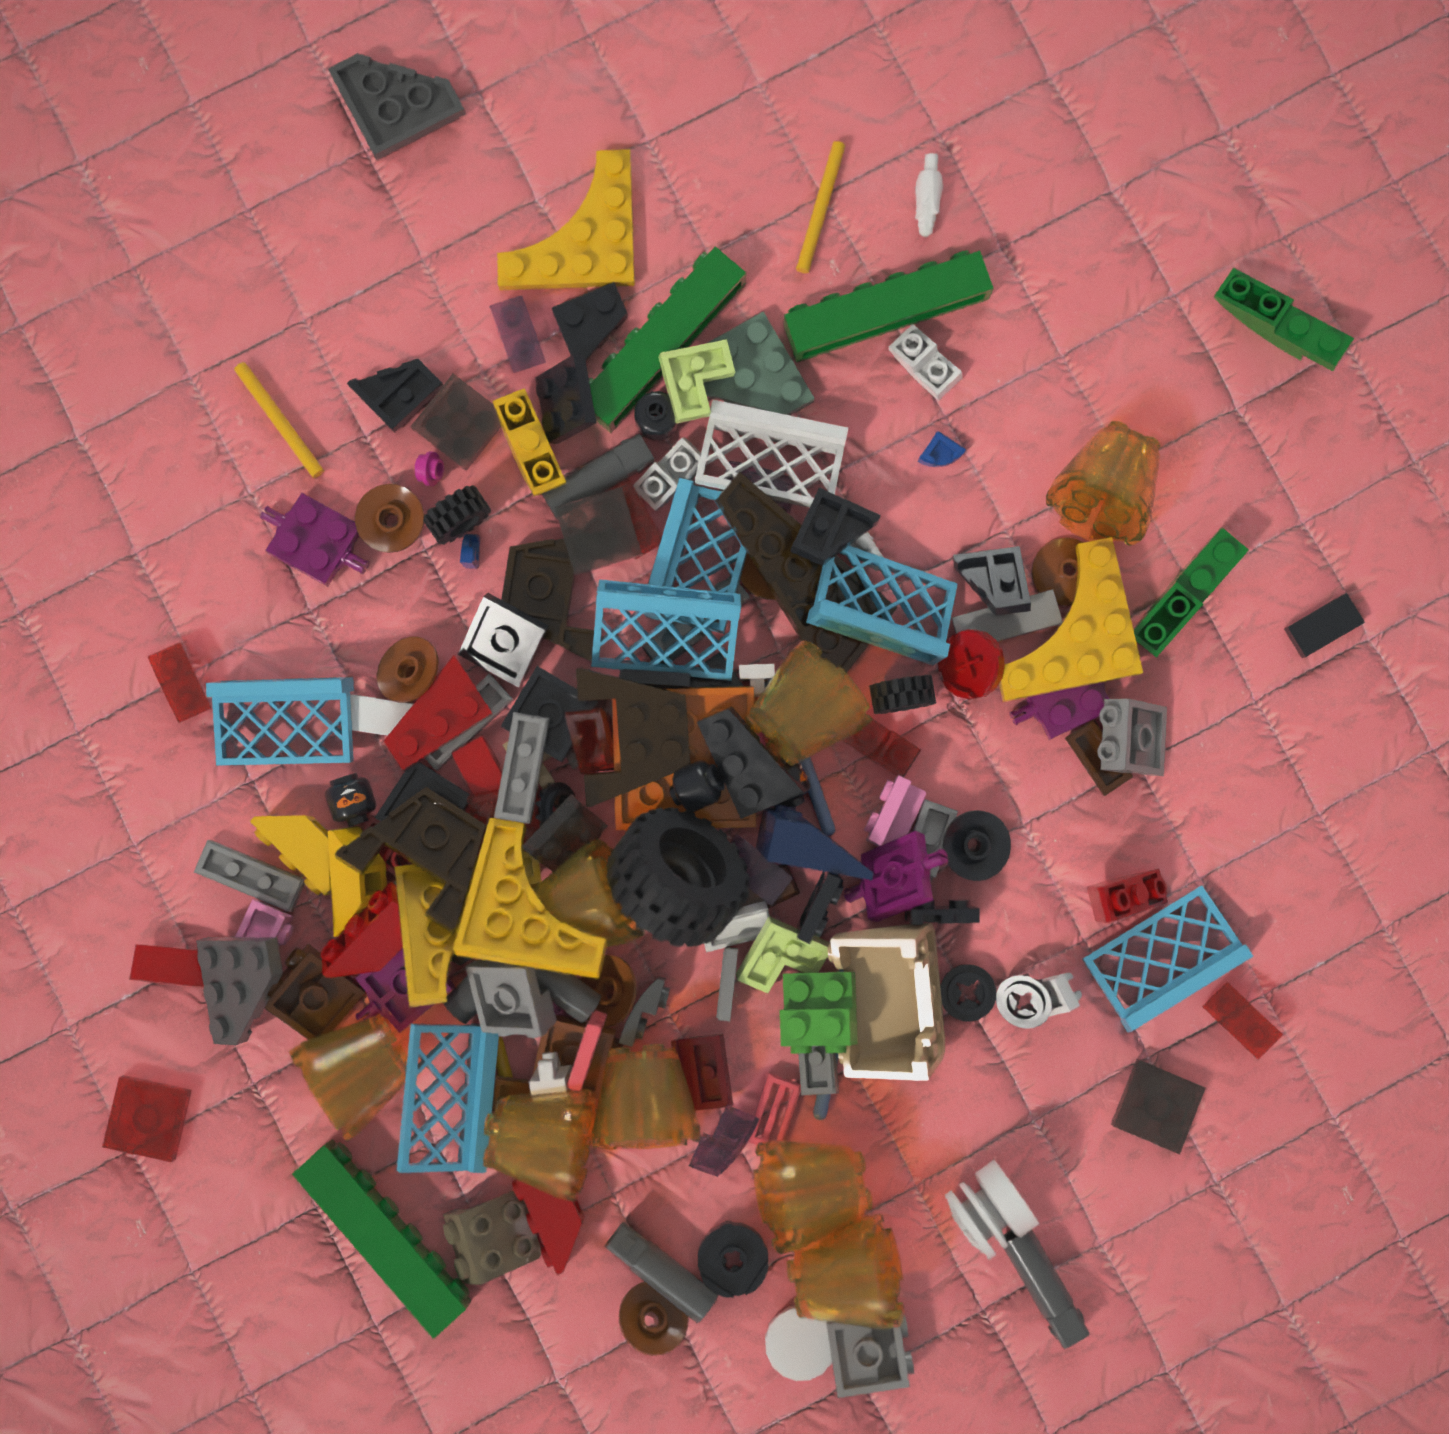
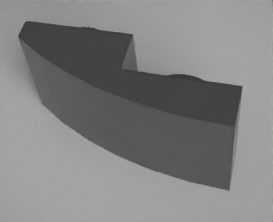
M658 977L642 994L626 1021L619 1040L620 1044L633 1047L636 1038L643 1039L648 1019L641 1017L642 1012L656 1015L658 1007L665 1009L670 988L664 987L666 978Z

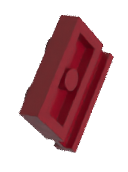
M724 1034L672 1040L671 1046L680 1111L732 1106L733 1098Z

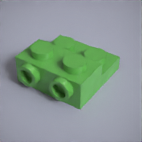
M855 972L783 974L784 1010H780L781 1046H790V1053L792 1054L812 1053V1046H825V1053H847V1046L858 1044Z

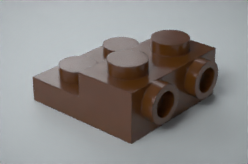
M307 944L303 950L298 947L295 948L287 957L284 963L287 969L282 973L278 983L273 984L267 995L270 999L265 1009L313 1044L320 1047L365 994V990L348 976L327 978L322 975L321 952Z

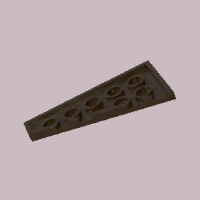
M739 472L715 501L830 689H834L869 644L806 623L809 609L814 606L823 566L790 552L802 525ZM837 555L835 556L834 562L841 574L852 569ZM856 572L844 578L853 595L866 590ZM837 582L828 586L825 599L838 604L846 600ZM877 591L885 607L892 604L879 591ZM869 594L856 600L864 613L872 615L878 611ZM896 606L888 610L891 616L896 611Z

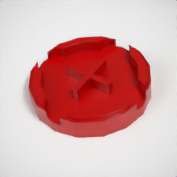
M976 629L962 630L946 639V643L950 644L948 657L937 663L939 672H942L944 679L942 682L945 688L956 697L964 699L986 697L996 690L1003 678L1005 668L1003 651L997 640L987 632Z

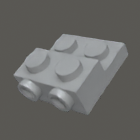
M1105 699L1104 708L1100 712V721L1103 724L1102 743L1098 747L1101 770L1164 776L1167 707L1133 699Z
M473 961L466 966L482 1033H498L502 1037L518 1034L527 1035L529 1038H538L547 1034L548 1029L557 1022L549 989H539L534 968L496 961Z
M896 1306L860 1311L861 1315L826 1320L838 1398L910 1387L908 1374H914L911 1351L904 1352L902 1338L909 1337L905 1314L899 1315Z

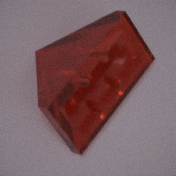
M601 708L566 712L565 718L580 774L614 770L612 717Z

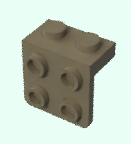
M514 1190L470 1209H454L443 1214L446 1223L443 1225V1232L447 1242L453 1246L456 1256L454 1268L464 1284L482 1285L540 1258L541 1250L537 1235L532 1233L526 1219V1214L530 1212L525 1201L518 1200Z

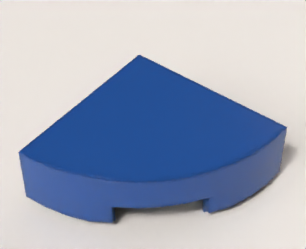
M937 431L919 457L918 462L930 467L947 466L960 459L966 449Z
M465 534L461 546L460 563L465 568L477 569L479 567L480 537L478 534Z

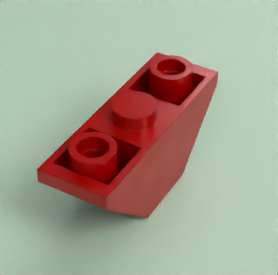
M1160 869L1140 872L1087 886L1094 918L1097 922H1114L1168 903L1166 897L1167 887L1161 877Z
M390 882L382 891L375 892L370 898L367 907L359 915H354L349 919L344 931L335 940L331 939L326 943L321 952L322 975L332 978L377 972L403 948L396 884Z
M521 1166L513 1174L515 1178L512 1181L513 1190L518 1200H524L530 1213L526 1214V1219L532 1233H539L544 1246L540 1250L548 1268L553 1266L556 1275H559L565 1270L585 1215L571 1183L530 1167Z

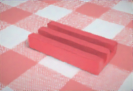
M595 1010L587 1023L567 1084L569 1089L581 1091L607 1017L605 1013Z
M768 1072L746 1137L747 1142L780 1153L801 1091V1084L799 1082H794L788 1078ZM773 1083L779 1084L762 1137H756L755 1135ZM787 1087L792 1089L775 1142L773 1143L768 1140Z

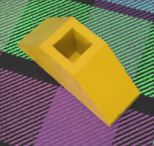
M525 388L493 400L492 402L509 448L533 496H538L566 484V480Z
M306 815L254 816L250 820L257 828L254 834L267 846L273 844L281 852L279 859L291 870L295 871L297 868L306 877L304 883L312 892L317 895L321 893L331 895L328 830L313 816Z
M358 826L327 831L334 937H338L344 931L347 922L352 916L359 915L367 907L370 898L375 892L382 891L387 886L386 863L379 853L363 875L335 858L334 854L339 848L344 845L347 846L360 837V833L363 831Z

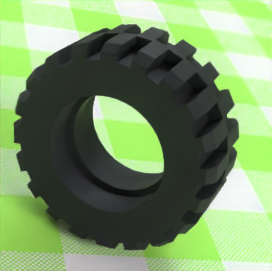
M672 807L665 808L664 810L663 808L649 810L639 815L630 825L608 858V887L613 888L611 896L615 903L621 905V912L624 916L637 923L635 927L642 932L646 930L653 934L652 938L660 942L664 940L670 941V945L680 947L684 946L685 943L687 947L701 946L715 940L747 901L750 887L749 873H746L747 864L745 859L740 858L738 847L735 843L728 841L726 833L721 829L718 831L711 825L712 822L706 818L700 819L693 812L687 810L679 812L678 808Z

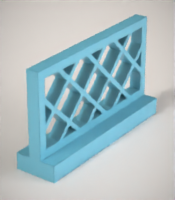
M679 478L649 579V585L673 587L676 579L679 588H689L705 580L710 590L716 591L708 577L726 567L732 577L731 582L718 592L736 593L747 552L731 526L729 531L715 539L711 535L706 524L722 515L724 516L720 508L704 518H701L696 509L699 497L715 501L721 494V491L696 486L691 480ZM695 515L698 521L692 524ZM702 527L710 541L692 551L687 542L688 535ZM735 535L741 544L740 550L726 559L718 544ZM714 547L722 562L704 571L696 556ZM684 548H686L688 554L682 557ZM692 559L701 574L683 583L677 574L679 566ZM736 561L735 568L733 571L730 564ZM644 613L646 618L659 621V618L654 613ZM664 614L666 618L671 616L669 614ZM680 616L674 621L694 627L697 626L688 616ZM719 620V623L712 622L707 628L710 631L725 634L728 620Z
M850 545L841 551L840 554L848 557L853 566L852 569L841 574L834 562L835 557L823 565L814 606L809 609L806 623L930 665H934L948 657L950 644L946 643L957 583ZM870 564L879 567L885 578L875 585L872 584L864 570V567ZM856 572L866 590L853 595L844 578ZM901 575L910 578L916 591L904 596L895 579ZM836 582L846 598L840 604L825 599L828 586ZM888 583L897 601L885 607L876 589ZM932 586L946 591L944 603L938 607L935 606L927 592V589ZM869 594L878 611L872 615L864 613L856 601L858 598ZM917 594L920 595L929 611L918 618L907 601ZM899 604L910 621L903 626L896 624L888 610ZM931 615L938 626L937 636L934 637L926 634L919 621Z
M599 579L591 667L689 673L691 677L731 681L741 610V594ZM604 608L619 609L626 619L612 629L603 619ZM645 612L654 613L661 620V623L648 633L636 620ZM664 614H669L671 616L666 618ZM680 616L690 617L697 625L684 636L672 625V622ZM699 618H707V619H705V620L702 622ZM716 619L731 621L730 631L719 640L707 628ZM631 623L642 638L628 648L617 634ZM667 627L678 641L663 651L652 637ZM603 628L607 634L601 638ZM702 631L713 644L698 655L687 641ZM611 638L623 651L614 659L600 657V647ZM727 641H728V650H726V649L723 647V644L726 643ZM646 642L658 654L650 662L640 661L633 653ZM681 646L694 658L684 666L675 665L668 657ZM718 649L726 658L725 670L710 668L703 659Z
M353 677L229 680L206 683L207 697H212L216 766L354 762L350 692L354 691ZM313 700H320L316 706L311 702ZM328 700H340L341 715L334 723L320 711ZM276 701H286V703L281 706ZM295 701H301L310 710V713L300 724L287 712L288 708ZM243 702L253 703L249 707H247ZM261 702H267L277 711L267 724L253 712ZM223 703H234L243 712L233 725L224 717ZM315 715L328 727V730L318 741L304 728ZM281 716L295 728L285 741L271 730ZM248 717L261 729L251 742L237 730ZM299 733L312 745V748L304 756H299L288 746ZM332 733L342 740L343 755H332L322 745ZM265 734L279 746L272 756H265L255 747ZM232 735L246 747L238 757H227L226 742ZM318 750L322 755L313 754ZM284 751L288 756H280V754ZM251 752L255 757L246 756Z
M1201 885L1082 960L1121 1018L1120 1022L1129 1033L1252 958L1253 955L1246 944L1242 945ZM1196 897H1199L1207 908L1205 921L1185 917L1187 903ZM1181 907L1179 916L1170 914ZM1211 916L1217 924L1210 923ZM1168 918L1178 921L1175 940L1155 935L1157 922L1160 919ZM1184 922L1203 927L1200 946L1180 941ZM1151 926L1150 934L1141 932ZM1208 929L1222 931L1230 945L1220 951L1206 948ZM1137 936L1149 939L1145 958L1125 954L1129 938ZM1154 941L1174 945L1170 964L1150 960ZM1122 943L1120 952L1112 951L1113 948ZM1179 946L1198 951L1196 966L1191 969L1175 966ZM1204 952L1213 954L1206 960L1202 961ZM1103 954L1119 957L1116 976L1101 974L1094 960ZM1124 959L1144 963L1140 983L1120 978ZM1149 965L1169 969L1164 986L1159 988L1145 984ZM1174 971L1183 973L1180 976L1173 979ZM1106 980L1114 982L1113 990ZM1119 983L1139 988L1136 1003L1124 1009L1116 997ZM1144 989L1154 991L1142 998Z
M471 1023V1025H410L397 1162L398 1172L469 1171L472 1173H486L499 1039L498 1033H482L479 1023ZM421 1033H433L440 1042L427 1055L420 1049ZM441 1033L449 1034L444 1038ZM460 1033H469L468 1048L459 1056L450 1043ZM445 1048L454 1059V1062L440 1074L431 1061ZM427 1067L436 1079L422 1092L417 1087L416 1080L417 1075ZM460 1067L466 1074L465 1083L455 1092L446 1080ZM442 1085L451 1097L436 1110L428 1098ZM457 1103L462 1109V1118L451 1128L443 1116ZM424 1104L433 1115L418 1129L413 1123V1112ZM439 1122L447 1131V1134L433 1147L424 1135ZM420 1140L430 1152L419 1163H409L410 1149ZM454 1140L459 1146L458 1161L446 1162L439 1153Z

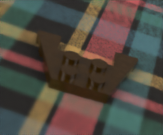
M607 529L604 532L584 533L564 539H550L510 546L501 600L549 625L544 639L592 662L594 630L567 626L577 560L581 557L614 562L618 529Z
M576 668L578 701L616 699L621 771L584 774L586 807H592L666 777L690 764L686 694L633 682L609 674H602L586 668Z
M425 787L390 812L389 816L360 833V837L353 842L339 848L334 855L337 860L363 875L381 849L386 846L444 883L445 886L430 905L425 916L453 934L458 924L486 825Z

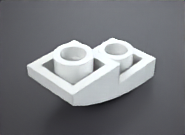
M914 324L888 347L899 363L938 401L963 378L962 371L938 351L937 344Z
M682 437L632 487L655 511H658L674 497L679 478L692 480L696 476L701 453L686 437Z
M350 694L352 730L388 736L414 703H398L381 698Z

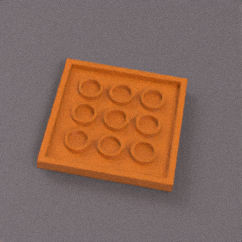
M753 686L663 688L686 694L690 764L703 760L710 765H716L697 724L699 720L732 706L755 732ZM612 699L614 771H621L616 699ZM673 774L616 796V830H628L639 815L649 810L663 808L664 810L665 808L672 807L678 808L679 812L686 811L682 805L677 806L671 798L669 788L673 786ZM726 785L725 789L721 791L722 795L717 803L693 812L696 817L700 819L706 818L712 822L711 825L714 828L756 827V813L741 819Z

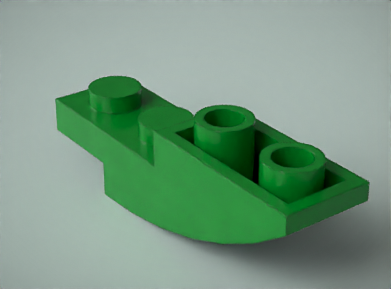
M1235 268L1231 270L1214 295L1216 301L1249 329L1300 361L1305 356L1323 367L1334 371L1353 343V337L1294 307V299Z
M1219 528L1199 553L1194 555L1135 626L1133 630L1136 641L1157 658L1249 549L1225 529Z

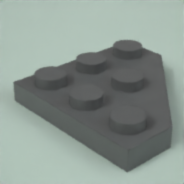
M359 53L328 68L376 161L466 115L465 109L448 79L437 76L431 78L418 74L416 70L393 63L389 65L383 64Z
M206 937L196 940L198 963L201 967L204 984L203 994L207 1002L210 1020L209 1030L213 1038V1044L239 1045L247 1042L252 1033L250 1026L254 1019L260 1018L270 999L267 995L273 984L278 983L283 973L277 937Z

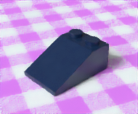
M779 803L774 808L769 807L763 810L755 848L767 861L872 880L874 873L805 819L802 816L803 813L796 811V807Z

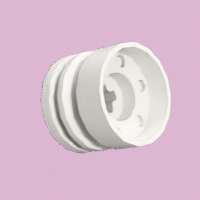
M992 1160L975 1173L981 1190L975 1193L966 1183L962 1182L959 1184L968 1197L967 1200L960 1203L952 1190L944 1195L948 1200L952 1217L972 1246L974 1245L984 1253L989 1260L996 1255L987 1242L992 1236H995L1003 1249L1008 1247L1007 1240L1002 1232V1229L1006 1226L1017 1236L1022 1237L1039 1225L1032 1211L995 1160Z

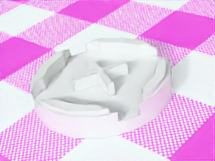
M792 1305L783 1309L782 1312L777 1316L775 1315L770 1321L765 1335L766 1354L772 1367L782 1376L795 1381L811 1380L823 1374L832 1364L826 1324L828 1319L821 1311L807 1305Z

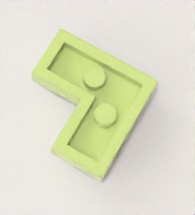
M727 339L662 352L658 357L676 423L709 417L711 410L703 383L733 377L736 373Z
M769 916L736 972L737 981L769 993L785 965L803 973H818L828 957L829 942L813 936L810 944L797 939V928Z

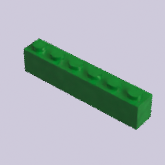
M716 246L708 254L703 252L696 259L692 266L694 270L686 279L681 277L674 283L670 290L671 295L663 304L658 302L648 313L647 318L649 320L641 329L636 327L628 334L624 341L626 345L618 354L613 352L606 358L601 366L602 372L595 379L589 378L596 421L608 432L612 433L636 407L638 400L647 394L663 377L658 358L659 354L690 347L746 285V272Z
M962 251L951 256L949 261L937 264L936 261H931L921 265L917 269L918 271L906 275L904 272H897L888 276L885 282L873 285L871 282L864 283L855 287L851 293L842 296L839 293H833L820 300L821 303L811 306L799 304L790 308L788 313L784 314L783 326L796 363L989 300L994 288L981 251L971 254L969 251Z
M333 1139L330 1140L294 1171L292 1175L433 1339L436 1338L468 1308L472 1301L468 1297L470 1295L468 1288L460 1279H453L445 1270L446 1264L437 1252H429L421 1242L423 1237L417 1228L410 1223L406 1225L398 1216L399 1209L389 1197L385 1196L383 1198L374 1188L376 1182L366 1170L362 1169L360 1171L351 1161L353 1156L348 1148L340 1142L336 1144Z

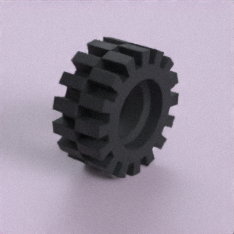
M465 486L462 490L458 489L454 494L445 496L443 501H438L435 507L427 511L428 513L424 515L423 521L438 544L444 545L455 541L457 537H463L466 532L474 530L475 526H479L483 522L482 520L489 516L491 508L476 486Z
M932 675L892 679L869 686L874 714L906 711L936 704Z

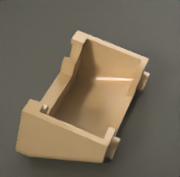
M905 924L835 934L828 944V958L837 969H844V972H855L858 1044L847 1046V1053H838L840 1064H844L845 1077L929 1080L942 1062L945 1053L942 999L936 935L933 924Z

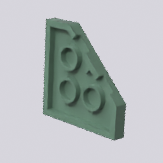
M764 312L708 342L727 339L736 372L733 377L704 382L708 397L723 400L727 403L785 415H792L814 402V396Z

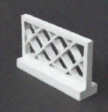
M712 400L711 414L697 468L695 484L724 490L731 481L728 479H733L737 473L753 466L761 477V480L754 484L772 500L810 508L814 498L811 497L806 488L818 480L823 483L828 492L835 494L848 433L847 427ZM714 429L729 432L734 441L719 449L712 439ZM752 438L762 439L768 448L753 456L745 443ZM786 445L796 446L802 455L787 463L778 450ZM710 447L714 452L711 455H709ZM739 447L748 460L733 468L724 455ZM820 452L835 454L834 464L824 470L820 469L812 457ZM773 454L782 467L767 475L758 462ZM716 459H719L728 471L719 477L704 475L706 465ZM807 461L815 475L801 483L792 469ZM784 473H787L795 487L787 492L777 490L772 483V480ZM832 473L829 481L826 476Z

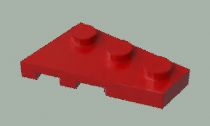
M455 655L435 677L429 689L416 700L384 739V743L403 771H406L493 715Z

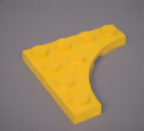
M630 149L596 150V165L590 189L577 212L557 232L529 247L497 253L499 290L603 287L613 282L616 286H635Z
M1112 537L1079 543L1075 546L1078 575L1076 594L1070 611L1060 627L1046 643L1027 656L1005 664L1003 678L999 683L1003 702L1136 676L1143 673Z
M489 818L453 948L455 955L599 978L607 947L606 939L578 931L564 922L561 923L546 910L530 886L524 868L523 845L526 832L525 824Z
M537 850L523 852V859L528 882L532 889L541 888L542 879ZM479 857L476 859L458 924L453 934L425 916L426 911L445 884L416 865L395 867L409 1007L447 1002V974Z

